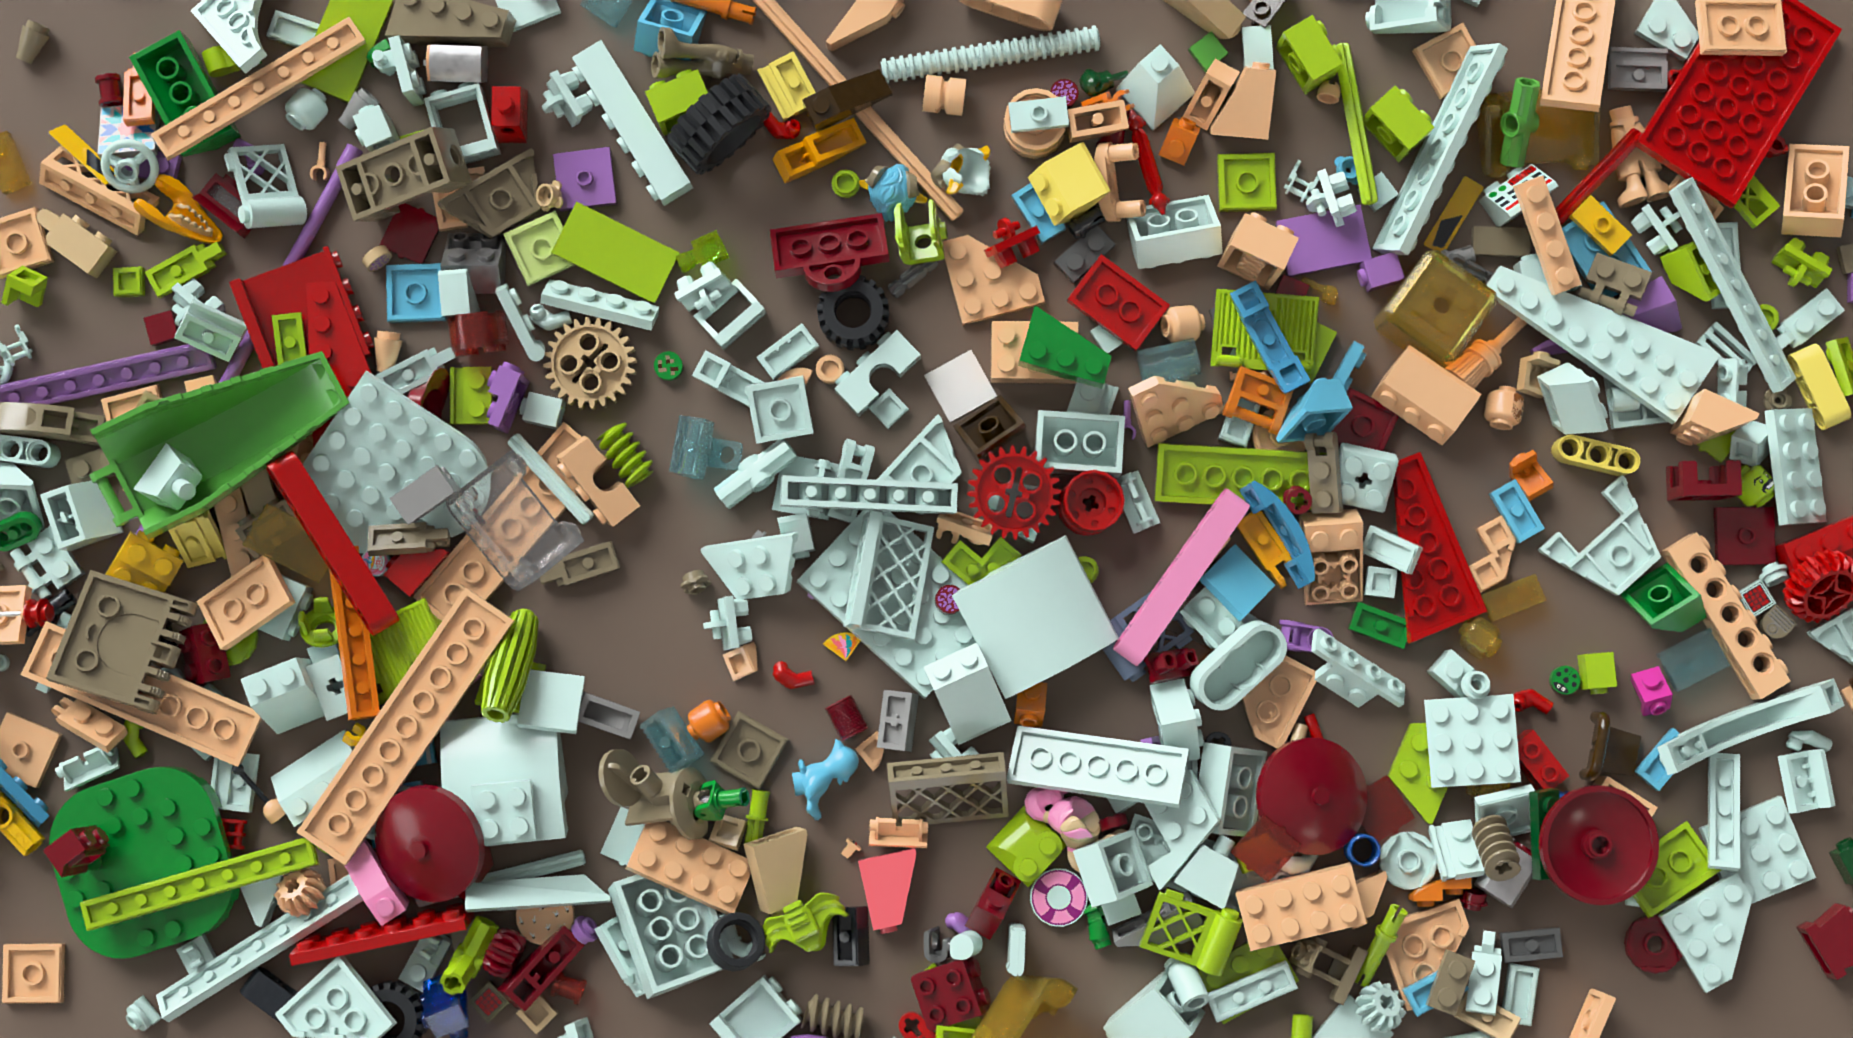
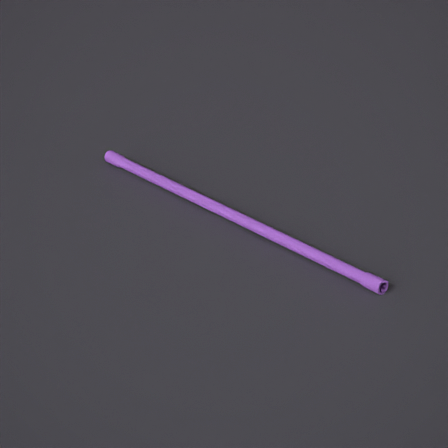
M347 143L336 166L360 157L363 152ZM336 168L282 266L303 259L342 188ZM248 330L219 383L239 376L254 349ZM142 524L140 525L138 531H139V530H141V531L144 530Z

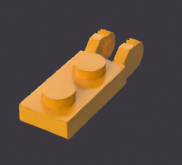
M1259 511L1256 514L1251 512L1242 518L1236 528L1264 569L1269 571L1275 583L1280 589H1283L1287 586L1286 581L1275 566L1282 561L1284 564L1290 561V554L1263 512Z

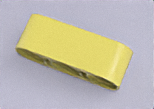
M1812 344L1789 354L1787 361L1796 376L1795 381L1807 407L1812 408L1816 425L1821 430H1826L1851 418L1850 407L1821 347L1817 344Z
M1569 434L1557 439L1551 449L1553 457L1558 462L1615 476L1635 472L1640 466V456L1634 449ZM1563 442H1568L1572 445L1573 454L1571 456L1563 452ZM1592 448L1597 449L1601 454L1599 463L1591 459L1590 452ZM1620 455L1628 458V469H1623L1619 465L1618 459Z

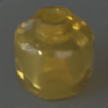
M1478 617L1473 622L1469 619L1466 620L1458 631L1462 635L1459 642L1461 648L1479 660L1486 657L1491 659L1503 643V640L1500 639L1502 635L1501 630L1483 617Z

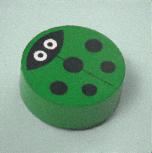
M1559 666L1551 672L1549 683L1551 688L1558 694H1572L1580 685V675L1571 666Z

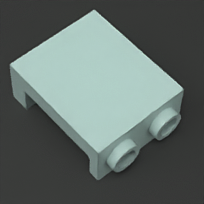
M764 974L709 1024L721 1038H782L802 1021L800 1016L802 1010L793 999L787 1001L780 993L783 988L773 976L768 979Z

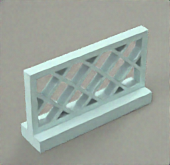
M872 510L863 515L843 627L850 629L858 628L908 640L915 639L934 527L884 516L881 512ZM883 523L893 525L900 536L888 543L882 534ZM901 527L907 528L909 530L904 532ZM914 530L925 533L924 544L915 549L907 537ZM903 539L911 553L899 560L891 545ZM880 541L884 546L881 549H879ZM886 549L895 564L883 571L877 562V556ZM911 556H914L920 567L919 572L910 577L902 563ZM898 567L906 581L894 588L885 574ZM875 569L879 574L876 577H874ZM881 577L890 592L878 599L872 591V584ZM915 578H917V584L913 581ZM909 584L915 595L914 600L905 605L897 591ZM893 595L901 609L889 617L880 602ZM870 598L874 602L871 605H869ZM875 605L885 619L878 625L866 623L867 612ZM912 606V612L910 613L908 608ZM902 612L905 613L910 621L908 632L898 630L892 621L893 618ZM888 623L890 628L883 627V625Z

